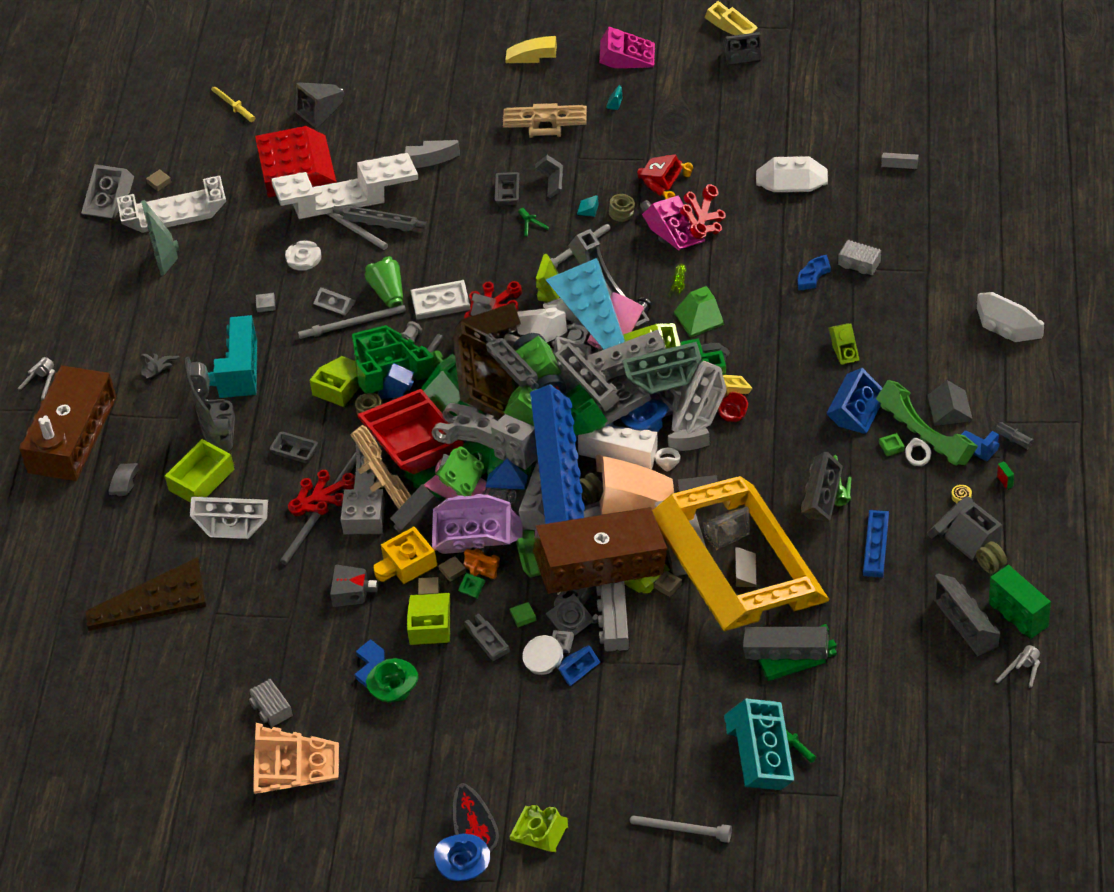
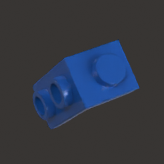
M964 431L961 434L978 446L974 455L985 461H988L999 448V434L993 431L985 439L968 431Z

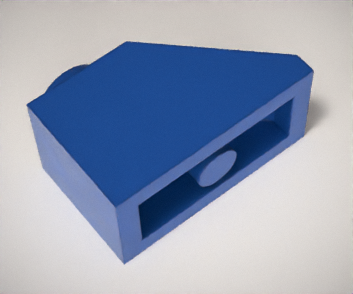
M393 363L383 380V390H379L377 395L381 399L402 397L405 391H410L414 381L411 378L414 372Z

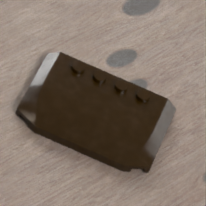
M461 321L453 335L460 401L500 419L505 415L504 411L511 394L519 385L487 351L486 344L488 341L485 340L487 334Z

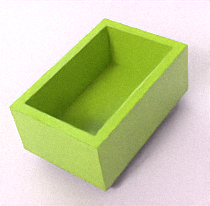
M201 439L165 475L168 490L190 503L191 497H208L234 470L232 456Z

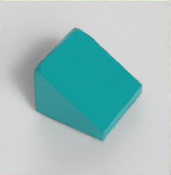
M620 85L609 97L607 109H619L623 99L622 87Z
M598 196L581 200L577 214L595 217L599 205Z

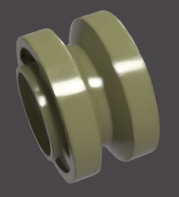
M626 194L614 195L610 199L609 216L620 222L630 220L633 217L635 206L633 198Z
M375 393L360 395L355 401L357 416L359 413L382 405L381 398Z
M589 473L585 476V479H580L583 489L581 496L587 503L593 504L597 501V498L600 499L604 492L603 484L596 475Z
M990 541L976 551V558L980 566L990 574L995 573L999 568L1007 564L1004 551L995 542Z

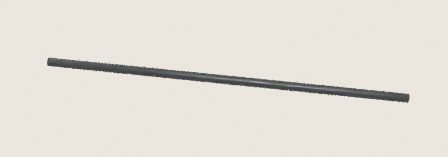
M440 334L436 335L427 348L430 353L436 350L443 340V336ZM356 452L333 484L341 481L344 474L350 473L356 465ZM337 491L332 494H329V496H334L337 493ZM313 512L281 558L280 562L287 565L321 514Z

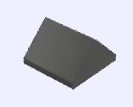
M946 380L927 395L934 426L971 422L973 420L966 391Z

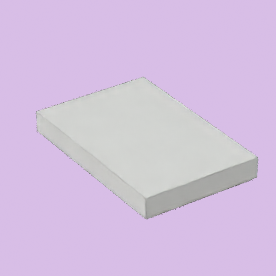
M464 280L410 290L417 320L470 310Z

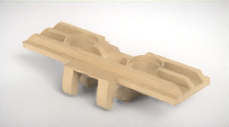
M557 103L533 104V107L506 108L503 115V128L529 127L530 138L545 135L561 137V126L586 125L587 106H558ZM566 114L565 117H559L558 115ZM526 115L532 116L531 118H524ZM550 121L552 123V128L539 129L540 122Z
M361 425L350 434L365 457L363 458L364 464L357 470L362 474L371 468L378 480L369 487L370 490L374 492L380 487H384L399 509L411 495L398 475H392L388 471L381 458L382 450L367 427Z

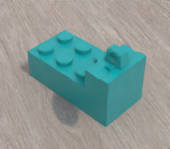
M252 315L230 317V325H227V335L229 338L226 339L229 352H226V358L214 359V372L208 373L210 379L209 386H217L219 398L256 395L257 336Z
M744 699L724 715L727 735H735L738 739L745 787L782 790L794 781L781 702Z

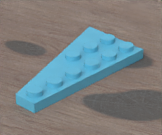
M597 258L546 279L548 284L603 350L625 342Z

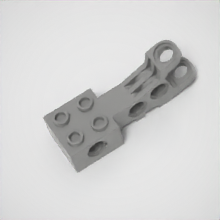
M450 403L443 411V418L450 424L438 423L432 430V436L438 442L452 444L457 440L479 442L494 449L495 457L502 460L508 458L513 464L525 470L538 459L534 426L506 414L497 421L494 420V416L488 413L486 415L480 414L479 410L474 407ZM449 411L456 413L457 416H453ZM438 430L444 431L446 435L440 433Z
M356 444L354 489L344 490L341 513L343 534H382L385 513L383 489H377L374 492L370 490L369 487L378 480L371 468L362 474L357 470L364 464L363 458L365 457Z

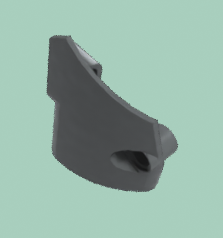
M186 357V372L201 432L207 442L228 452L233 447L235 425L232 403L224 399L206 400L205 398L209 394L210 383L207 367L200 362H191L190 357Z

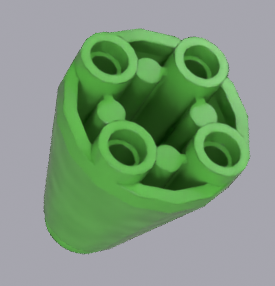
M388 256L375 264H368L365 267V279L389 308L402 306L403 293L399 263Z

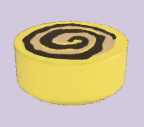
M957 485L952 489V500L955 503L968 496L971 498L972 496L971 489L966 485Z

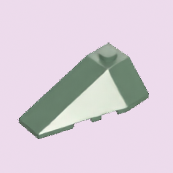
M143 200L141 203L160 275L162 276L178 259L176 251H179L177 240L173 241L172 234L146 201Z

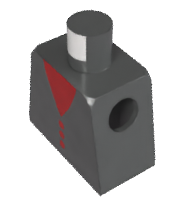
M335 565L330 593L333 607L363 604L367 592H378V581L368 580L365 569Z

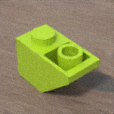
M846 323L829 327L832 345L840 364L859 361L852 324Z

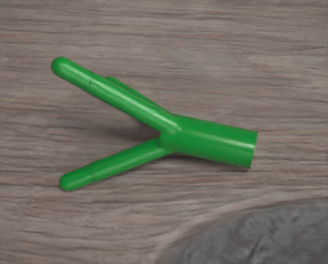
M524 208L518 210V213L525 220V237L528 236L529 222H533L546 230L549 229L548 226L533 219L536 218V215H529Z

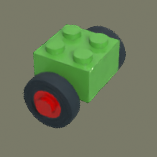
M528 333L518 338L513 345V349L537 374L538 381L536 383L539 384L538 389L551 384L565 395L566 384L558 376L562 371L543 336L538 333Z

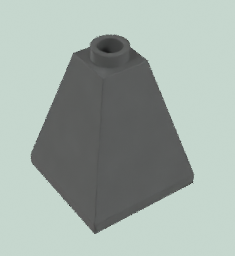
M296 83L295 112L314 128H317L342 103L344 91L333 84Z

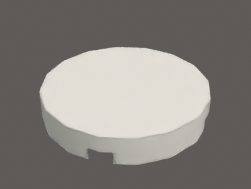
M311 241L296 242V245H291L286 250V262L288 266L296 270L311 269L321 260L320 248Z
M547 635L537 636L530 640L523 651V662L532 673L538 675L551 673L555 667L561 664L563 658V649L559 642L552 636Z

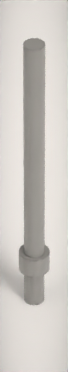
M336 213L327 214L381 249L385 250L388 247L387 243L355 223L343 219L342 215Z
M405 305L323 326H312L311 329L298 332L300 339L310 336L317 337L321 336V333L406 312Z

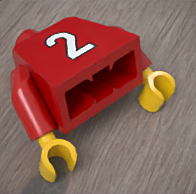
M676 154L650 159L645 168L638 169L637 176L643 179L646 187L659 196L669 199L675 197V193L672 191L666 192L665 190L670 189L682 169V174L685 177H690L693 165L691 163L682 164V161L678 160Z

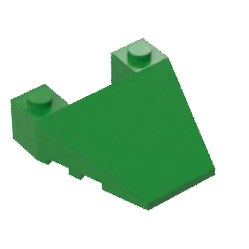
M386 325L352 334L358 385L365 394L383 390V378L386 377L393 363L414 372L413 376L416 380H424L430 377L434 371V356L427 348L414 345L413 340L408 339L407 341L402 338V334Z
M580 384L565 394L572 403L571 414L574 419L573 431L575 436L591 433L595 430L598 431L605 426V423L608 421Z

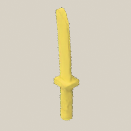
M211 88L214 93L233 107V112L236 113L238 111L250 122H254L255 117L241 106L240 100L234 102L218 88Z

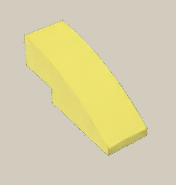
M719 1L713 4L705 15V18L711 23L733 35L753 33L758 28L733 7L728 9Z
M556 36L534 38L508 48L506 51V63H539L540 58H556Z

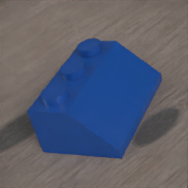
M863 368L850 372L846 375L826 414L839 427L865 434L868 432L880 408L881 403L876 398L882 387Z

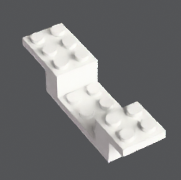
M404 153L357 162L358 179L312 187L307 173L304 172L272 178V186L280 205L293 204L298 218L302 219L333 213L334 206L343 208L353 206L359 208L384 203V186L418 180V173L409 154Z

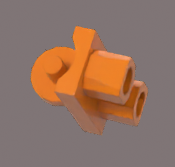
M477 548L464 551L465 559L463 565L466 569L470 570L471 575L477 576L481 574L492 579L497 576V568L500 562L498 556L492 555L488 557L484 555L482 550Z

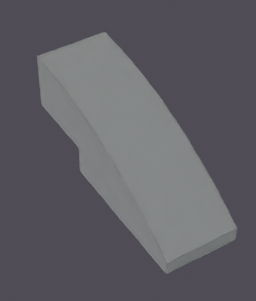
M458 140L423 141V146H406L405 153L409 154L415 168L431 166L459 156Z

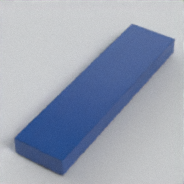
M869 510L863 576L883 577L889 511Z

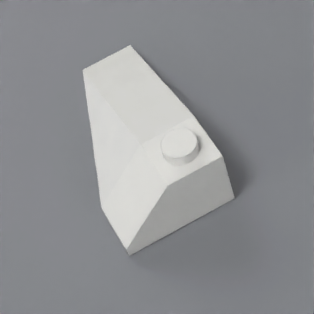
M557 308L517 312L521 325L517 327L518 334L520 335L538 333L543 336L547 343L555 339L556 336L567 333L565 312L557 310Z

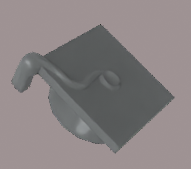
M572 594L546 613L558 631L573 632L574 636L592 623L596 624L599 621L598 615L595 614L592 617L575 594Z

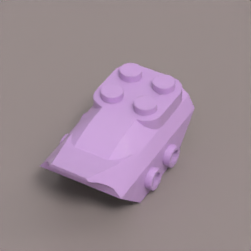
M490 495L455 496L454 498L446 499L433 509L432 548L440 553L464 552L466 549H472V547L483 548L484 546L507 545L517 541L518 538H523L521 519L511 509L510 502Z

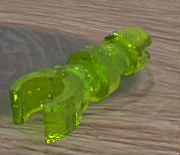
M679 264L676 267L675 282L672 285V290L678 285L679 294L685 288L684 274L686 266L684 264Z

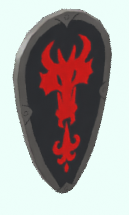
M459 784L453 800L455 835L472 834L480 837L487 844L489 851L492 852L497 846L499 839L498 828L494 818L474 789L467 784Z

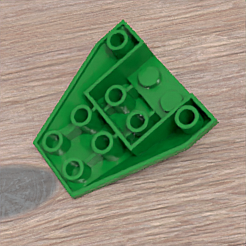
M452 354L435 368L421 388L442 414L450 403L470 406L460 401L456 360ZM479 410V413H480V414H483V415L486 414V413H484V412H482V411ZM449 411L453 416H457L456 413Z

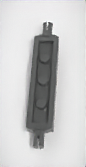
M353 206L344 208L333 207V213L342 214L343 219L353 223L363 222L371 226L380 225L384 228H398L401 231H412L416 227L427 228V222L419 221L417 217Z
M487 334L485 340L488 341L486 349L489 354L520 387L529 385L532 390L538 389L539 384L536 383L538 377L532 368L503 338L495 339L492 334Z

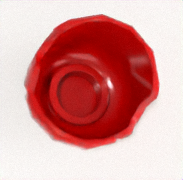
M730 392L722 399L718 408L720 417L727 422L740 421L746 415L748 401L741 393Z

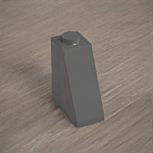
M421 485L390 518L395 523L393 527L400 534L412 527L420 531L433 522V509L441 504L442 501L425 486Z

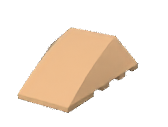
M596 455L597 472H602L604 490L599 501L600 515L651 507L653 510L655 502L663 501L671 494H674L673 479L633 463Z
M256 723L254 794L338 780V742L313 736L307 738L301 736V733L293 732V734L282 732L280 728L273 727L270 729L263 727V724Z

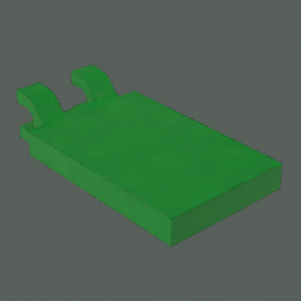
M834 639L829 640L827 657L837 655L835 650L837 646ZM758 659L767 681L826 663L825 659Z

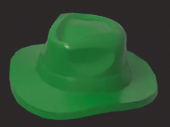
M397 658L386 659L378 663L370 671L366 684L370 693L382 702H400L410 695V691L416 685L419 676L417 670L409 662Z

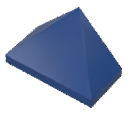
M507 458L489 473L486 488L525 489L528 476Z
M589 645L565 657L558 670L567 684L571 686L598 665L600 661Z

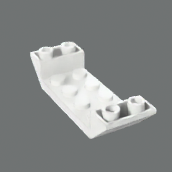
M215 176L203 179L204 190L161 198L146 203L167 228L212 218L224 205L226 198L221 177ZM134 194L117 197L121 223L142 233L148 232L142 203L136 204Z

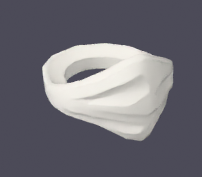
M913 438L905 449V456L910 464L923 466L930 460L931 449L924 441ZM921 446L925 449L926 457L921 461L914 460L911 456L913 447Z
M662 448L657 451L655 460L663 470L668 472L679 463L680 454L673 448ZM667 453H668V454H672V455L675 456V458H671V457L660 458V457H661L663 454H667Z

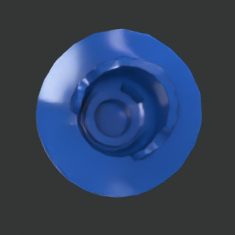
M651 399L643 406L622 416L621 420L625 426L634 430L659 432L663 427L662 418L668 412L669 407L663 401Z
M458 834L447 837L437 844L434 851V859L439 872L445 878L452 881H468L481 875L488 867L490 851L487 844L480 837L472 834Z

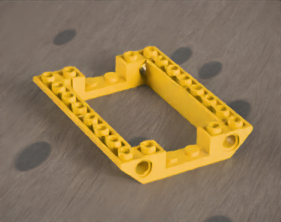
M741 476L671 494L652 510L662 535L723 631L759 622L762 611L789 604L793 611H797L829 601L828 596L754 485ZM723 502L726 509L731 510L745 504L746 509L793 580L737 596L689 522L694 519L696 509Z

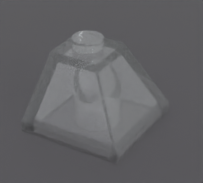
M748 507L723 513L703 522L704 536L715 550L750 534Z

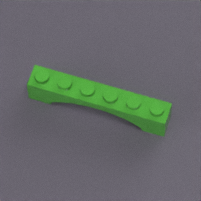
M887 380L876 398L881 403L880 406L884 410L894 413L893 417L898 421L905 422L910 431L919 433L921 435L920 439L924 442L934 445L933 449L942 455L945 454L950 463L956 466L958 464L966 465L978 446L965 435L954 434L953 437H949L930 428L913 408L909 398L910 392L898 382Z

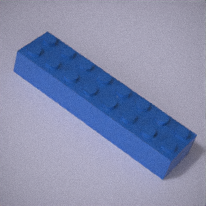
M549 384L530 392L545 524L584 518L583 511L585 510L581 496L583 489L579 479L581 473L577 463L578 452L575 447L576 436L573 431L572 403L568 397Z

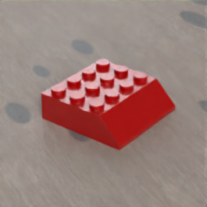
M303 126L255 136L268 198L277 196L272 186V178L306 172L312 187L337 183L324 134Z
M422 389L358 414V418L401 469L412 474L437 465L444 454L450 455L452 450L463 447L464 440H457L452 444L438 442L433 438L432 430L436 424L450 423L443 418L442 412ZM438 430L440 433L446 435L444 431Z

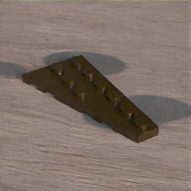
M196 557L86 610L88 630L91 631L206 607L199 559Z

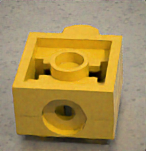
M412 527L381 544L383 560L374 564V574L376 579L381 582L396 575L405 584L437 566L435 551L419 531Z

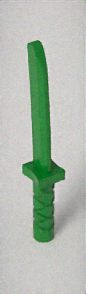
M786 730L789 748L794 746L810 763L814 762L816 756L799 742L798 735L796 733L792 735Z

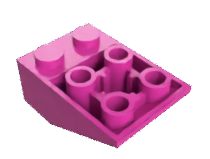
M607 28L600 40L599 63L612 68L654 67V42L620 31L619 29Z
M679 195L653 203L642 214L650 229L677 250L705 241L704 238L696 239L692 236L690 232L691 224L688 218L680 213V208L684 204Z

